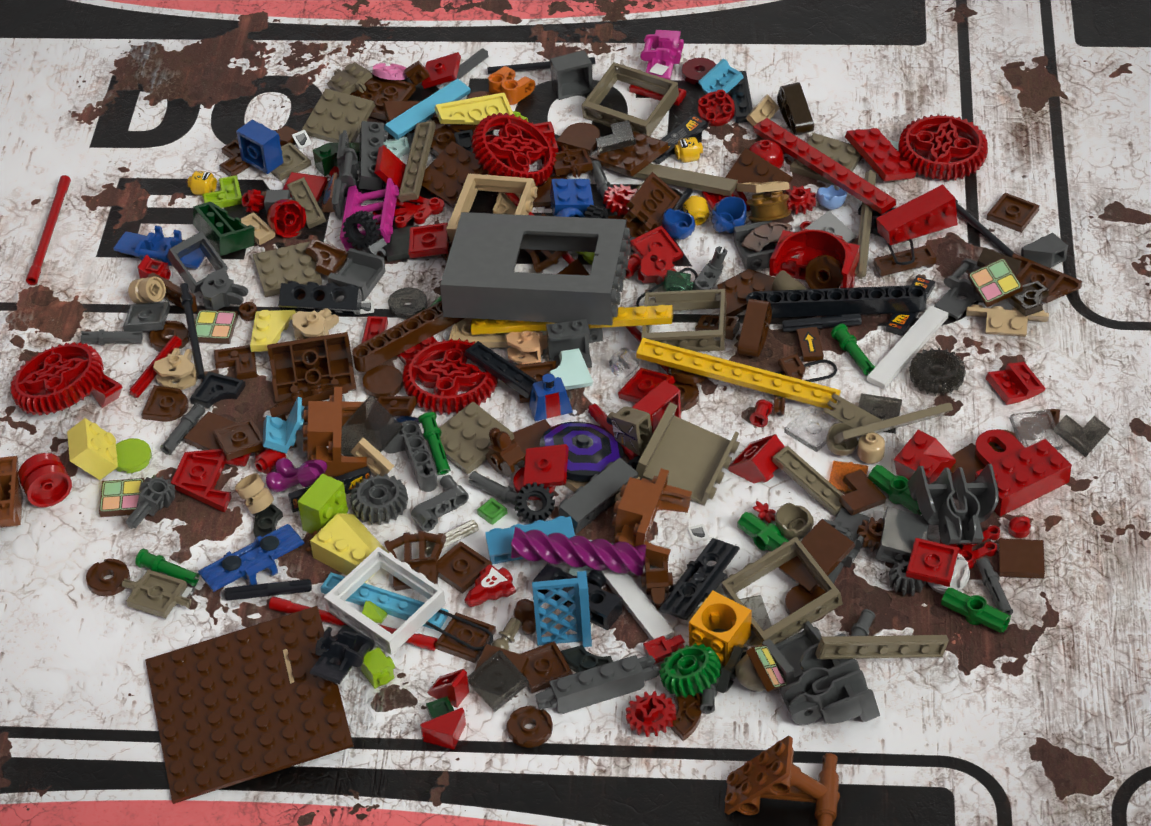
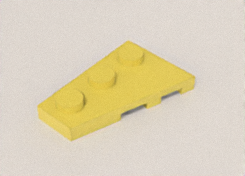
M256 311L250 343L251 352L268 351L267 345L277 343L281 338L280 334L282 331L287 330L292 315L296 311Z

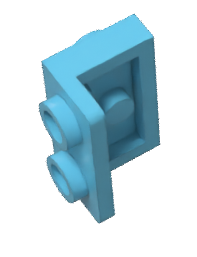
M722 59L698 83L705 95L717 90H724L727 94L744 77L741 72L730 67L726 59Z

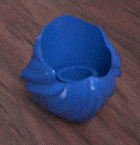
M725 197L715 204L711 212V222L716 232L732 234L734 233V227L745 225L747 209L744 200L739 197Z

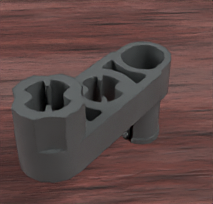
M718 246L715 248L712 260L705 265L698 275L692 290H709L715 287L722 274L723 262L728 252L725 248L723 252H721L722 247Z
M445 475L440 480V485L444 487L445 492L413 508L411 517L422 530L427 532L433 530L438 523L439 517L459 508L468 501V493L453 480L451 475Z

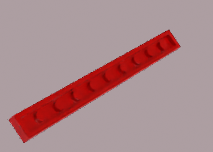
M766 118L753 126L754 133L765 140L778 143L785 153L880 214L896 206V199L770 119Z

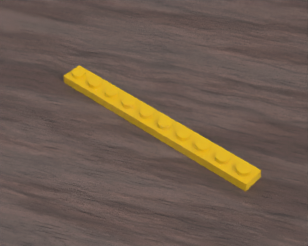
M673 306L619 307L618 316L614 317L612 326L588 324V327L606 328L672 324ZM472 318L471 333L472 335L547 331L546 325L554 323Z
M642 338L636 352V358L776 396L786 397L817 407L828 408L832 411L833 408L827 405L828 401L830 400L837 404L838 401L834 400L831 396L833 393L838 396L841 394V390L646 338Z

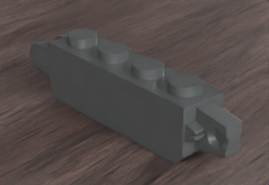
M636 655L549 681L550 687L536 694V703L539 710L556 707L558 713L565 714L639 691L645 686L644 681L659 676L660 669L657 666H653L656 662L653 656L637 658Z

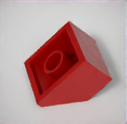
M776 434L750 442L729 465L728 470L754 484L761 481L765 483L774 476L773 472L779 469L772 462V459L785 446Z

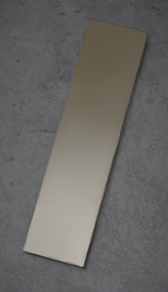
M789 446L784 447L773 457V463L832 515L836 516L841 508H844L839 502L840 496L843 494Z

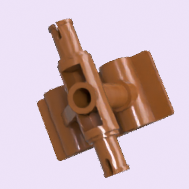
M788 735L728 775L724 812L729 815L737 810L744 815H755L759 812L760 798L816 803L815 817L818 820V826H832V822L837 816V803L840 798V793L838 792L839 775L836 772L838 757L832 753L823 755L822 771L818 774L817 781L801 772V769L793 764V738Z

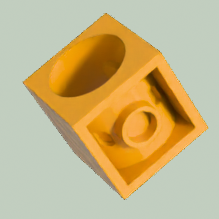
M712 590L689 621V647L695 643L698 646L704 644L706 647H711L718 655L720 664L726 666L734 645L744 646L751 636L752 610ZM714 629H724V630H727V631H725V632H713V631H711V630H714Z

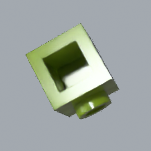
M379 647L365 655L361 671L374 689L394 679L393 669H395V665L390 656L386 657Z

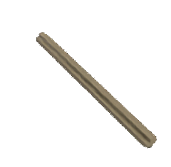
M869 170V172L865 173L864 180L875 186L876 173L873 170ZM863 202L858 235L860 256L855 269V276L858 279L866 277L873 214V209Z

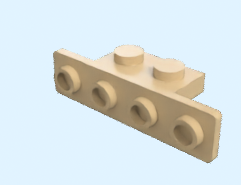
M971 305L966 310V316L986 317L985 334L1026 337L1028 321L1048 322L1049 313H1045L1044 310L1028 316H1024L1016 308L1005 310L1000 306L983 308L982 305Z

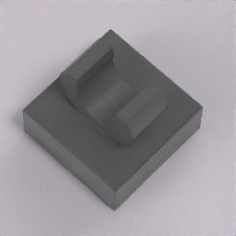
M381 238L368 247L362 248L361 251L377 255L378 252L381 257L387 256L386 251L382 247L387 245L384 238Z

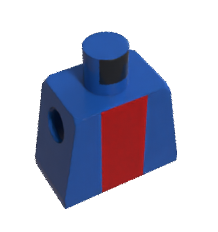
M545 374L542 377V381L532 384L529 408L535 421L573 413L565 386L560 377L555 378L553 374Z

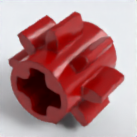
M253 189L244 193L242 205L247 207L246 212H259V210L264 208L265 198L263 195H260L261 191Z

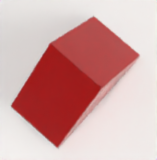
M103 375L102 380L99 382L100 385L95 386V391L90 392L101 408L119 398L123 387L120 383Z
M465 669L439 676L427 693L436 699L448 696L451 705L458 708L469 693L467 672Z
M462 707L420 724L423 741L454 750L466 726L465 711Z

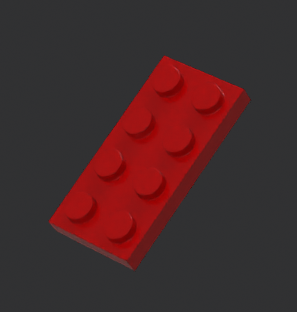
M856 129L846 132L845 138L883 181L915 178L916 170L912 169L910 163L903 161L901 153L897 151L879 129Z

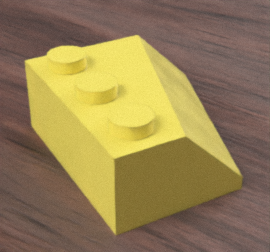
M337 513L310 540L313 558L346 576L376 548L380 547L389 553L354 514Z

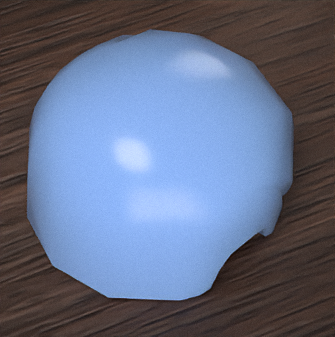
M834 185L827 188L821 187L818 188L816 199L824 208L834 210L842 207L848 192L841 188L836 190Z

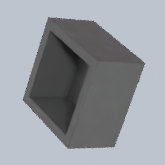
M585 50L550 59L552 89L559 100L592 92V62Z

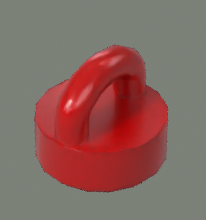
M1025 516L1012 518L1008 526L1010 535L1015 538L1027 537L1031 529L1030 519Z

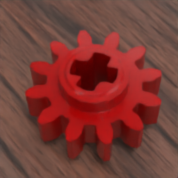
M793 186V190H786V194L789 195L787 207L789 210L794 211L795 215L800 212L805 214L806 210L812 211L813 207L816 206V193L811 192V188L804 189V186L799 188Z

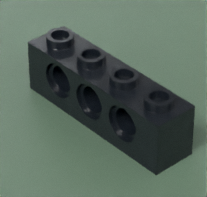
M288 281L287 283H281L278 306L281 310H295L296 312H312L315 310L317 313L328 308L332 312L331 314L360 316L362 292L359 287L353 284L338 286L334 283L319 285L315 282L299 284L295 281ZM302 293H305V294H306L303 299H301V300H298V299H297V297H298L300 294H302ZM319 295H325L323 300L317 301ZM344 296L341 302H336L337 297Z
M547 563L534 578L533 582L577 578V576H573L561 568ZM588 583L590 622L609 630L622 614V598L599 588L597 585ZM564 587L562 590L569 592L574 587ZM542 589L537 591L545 595L550 590ZM555 594L551 598L557 601L561 596ZM568 600L563 605L569 607L573 602Z

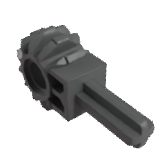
M155 475L152 478L146 477L139 488L137 508L126 520V524L130 529L137 528L147 514L154 516L158 510L161 511L163 507L168 508L175 498V485L171 484L170 479L165 480L163 476L157 478Z

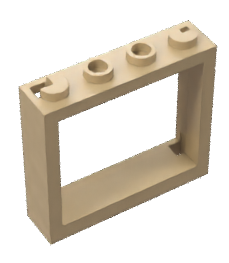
M468 173L446 228L450 242H453L461 212H470L478 190L522 194L514 215H529V212H532L534 198H537L538 187L535 186L534 179Z

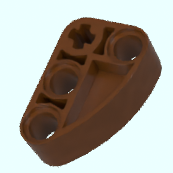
M749 299L738 343V354L759 357L772 318L770 302Z

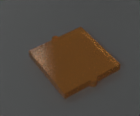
M833 461L829 482L844 495L852 492L851 489L843 482L844 475L860 469L867 475L868 466L853 464V462Z

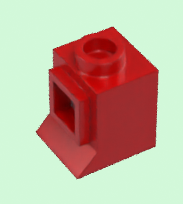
M147 254L137 267L140 279L147 278L152 272L166 280H169L171 276L168 263L152 260Z

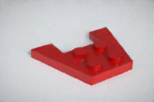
M221 449L185 452L171 484L175 485V490L225 512L232 498L231 492L214 490L225 464L246 466L251 453L227 461Z

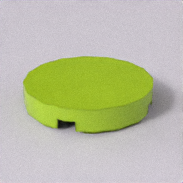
M129 438L117 443L118 467L115 470L135 473L147 467L149 460L152 458L149 444L138 438Z

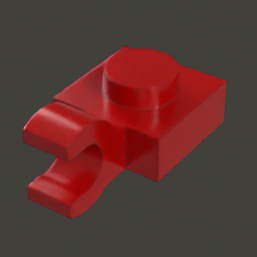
M676 635L669 640L661 636L643 643V648L647 656H653L656 661L655 664L665 661L664 658L670 657L671 652L678 651V648H685L683 645L685 641L682 635Z

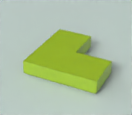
M237 175L219 178L221 191L202 194L204 203L212 202L221 208L242 204V195Z

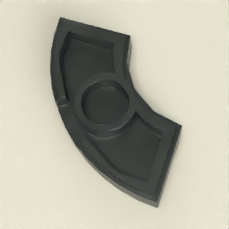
M270 504L266 509L256 514L253 529L255 539L258 536L263 537L276 530L277 523L283 517V513L275 505Z
M583 645L561 651L570 669L576 673L613 662L611 656L601 657L593 655L586 651Z
M734 645L730 659L722 669L716 691L725 693L731 688L734 683L731 678H736L734 673L736 664L746 655L747 646Z

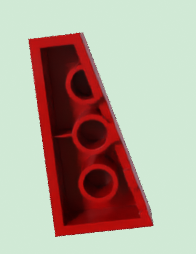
M942 184L876 218L877 231L889 245H893L958 225L956 198Z

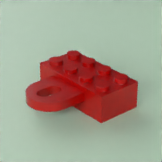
M988 430L980 434L976 440L975 453L985 466L987 464H992L999 493L998 503L994 511L999 517L1070 482L1072 464L1046 439L1025 448L1009 432ZM988 443H997L1004 452L995 451ZM983 469L975 473V480L983 471Z

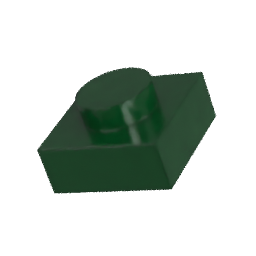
M448 696L426 703L431 720L454 711Z

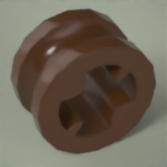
M253 302L241 304L239 307L241 319L244 321L255 319L256 304Z
M775 397L774 415L780 413L784 416L786 397L782 399Z

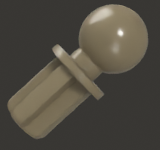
M514 617L510 618L504 630L499 632V635L502 637L494 640L492 646L509 651V641L515 642L513 638L522 623Z

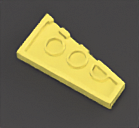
M504 92L435 105V112L440 124L478 125L481 120L488 115L491 116L493 113L496 115L499 112L503 115L508 113L509 116L513 114Z

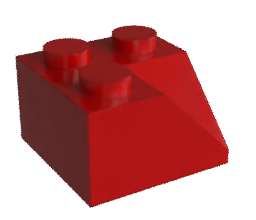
M920 430L916 431L894 458L897 475L910 480L918 466H923L928 484L936 481L944 468L951 469L956 463V459L936 438Z

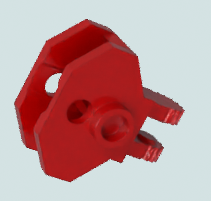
M668 246L654 247L641 259V264L638 268V280L643 284L656 283L658 285L668 279V276L671 277L676 274L675 265L672 263L673 251ZM678 275L675 278H673V280L678 284H681L683 282V278L681 275ZM671 281L662 285L668 291L675 290V286Z

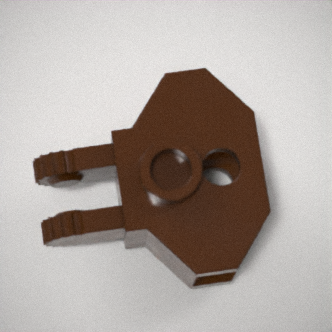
M498 428L490 430L491 446L488 447L489 451L485 455L486 459L496 472L510 477L515 472L514 465H517L518 468L525 466L526 455L520 449L518 443L510 439L508 433L500 431Z
M662 557V568L650 569L649 558H644L645 574H641L642 588L646 587L647 595L651 594L652 604L657 610H660V607L665 602V593H669V586H673L672 572H668L667 557Z

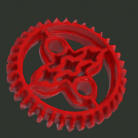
M499 112L497 115L494 113L491 116L488 115L476 126L472 135V153L475 154V159L479 160L478 164L483 165V170L489 172L488 175L533 178L535 186H540L552 175L557 155L554 153L555 148L552 147V142L548 141L549 137L544 136V131H540L539 127H535L533 122L529 123L527 118L523 120L521 116L515 117L514 114L509 116L508 113L503 115ZM499 130V136L486 142L485 134L487 132ZM541 159L542 169L528 172L530 169L529 165Z
M938 114L937 116L930 115V117L923 116L922 119L917 118L916 121H912L911 124L907 125L899 138L898 151L901 153L903 161L910 163L912 169L916 170L919 176L925 175V178L931 177L933 180L937 178L940 181L942 179L947 181L954 179L956 181L958 177L963 179L964 176L969 177L971 173L975 174L976 170H980V167L983 166L987 158L988 143L983 131L978 126H974L973 122L968 123L967 119L962 120L961 117L956 118L953 115L946 116L945 114L940 116Z
M451 338L449 341L443 339L442 342L436 340L434 344L428 343L427 347L421 346V350H415V354L410 355V359L406 361L402 374L406 395L416 396L419 408L424 407L426 412L431 410L432 412H439L440 415L443 413L450 415L452 412L457 414L471 402H475L478 406H480L481 402L486 403V399L491 398V394L495 392L498 378L488 371L481 372L476 365L467 364V359L469 358L464 356L465 350L475 344V341L470 343L468 339L461 341L460 338L458 340ZM415 380H419L426 388L434 389V394L421 389L415 383ZM459 391L466 392L458 395Z
M75 342L71 344L65 343L64 345L59 344L57 347L52 346L51 349H45L44 352L31 357V360L25 361V365L20 366V370L15 372L16 375L12 377L13 381L10 387L12 398L22 411H26L27 414L32 413V415L38 413L39 416L44 413L49 415L50 412L55 414L59 410L63 411L74 404L77 405V402L80 400L84 401V397L90 396V392L95 391V386L100 385L99 382L104 375L102 358L92 346L82 344L81 342L78 344Z

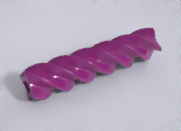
M515 527L511 542V558L523 557L528 561L545 560L550 564L566 563L576 568L588 566L598 571L610 569L620 574L632 572L637 576H641L644 569V558H646V545L633 547L627 542L611 544L605 539L589 541L583 536H573L568 539L561 533H551L546 536L539 530L524 532L518 527Z

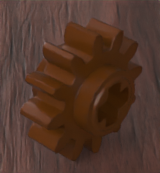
M871 517L869 522L863 520L862 524L858 526V537L860 535L864 537L862 548L868 546L870 547V552L878 549L883 528L882 518L875 521Z

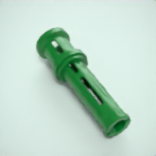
M845 324L835 326L831 331L832 338L840 343L839 346L842 350L849 353L864 375L867 376L868 372L870 374L875 366L857 345L856 337L848 332V327Z
M424 413L418 417V421L422 424L424 430L423 437L430 446L437 474L445 475L451 470L440 436L442 432L436 423V413Z
M145 548L139 551L135 560V564L139 568L145 567L152 571L184 580L191 586H196L199 579L195 578L200 577L199 573L170 563L162 555L156 556L151 554Z

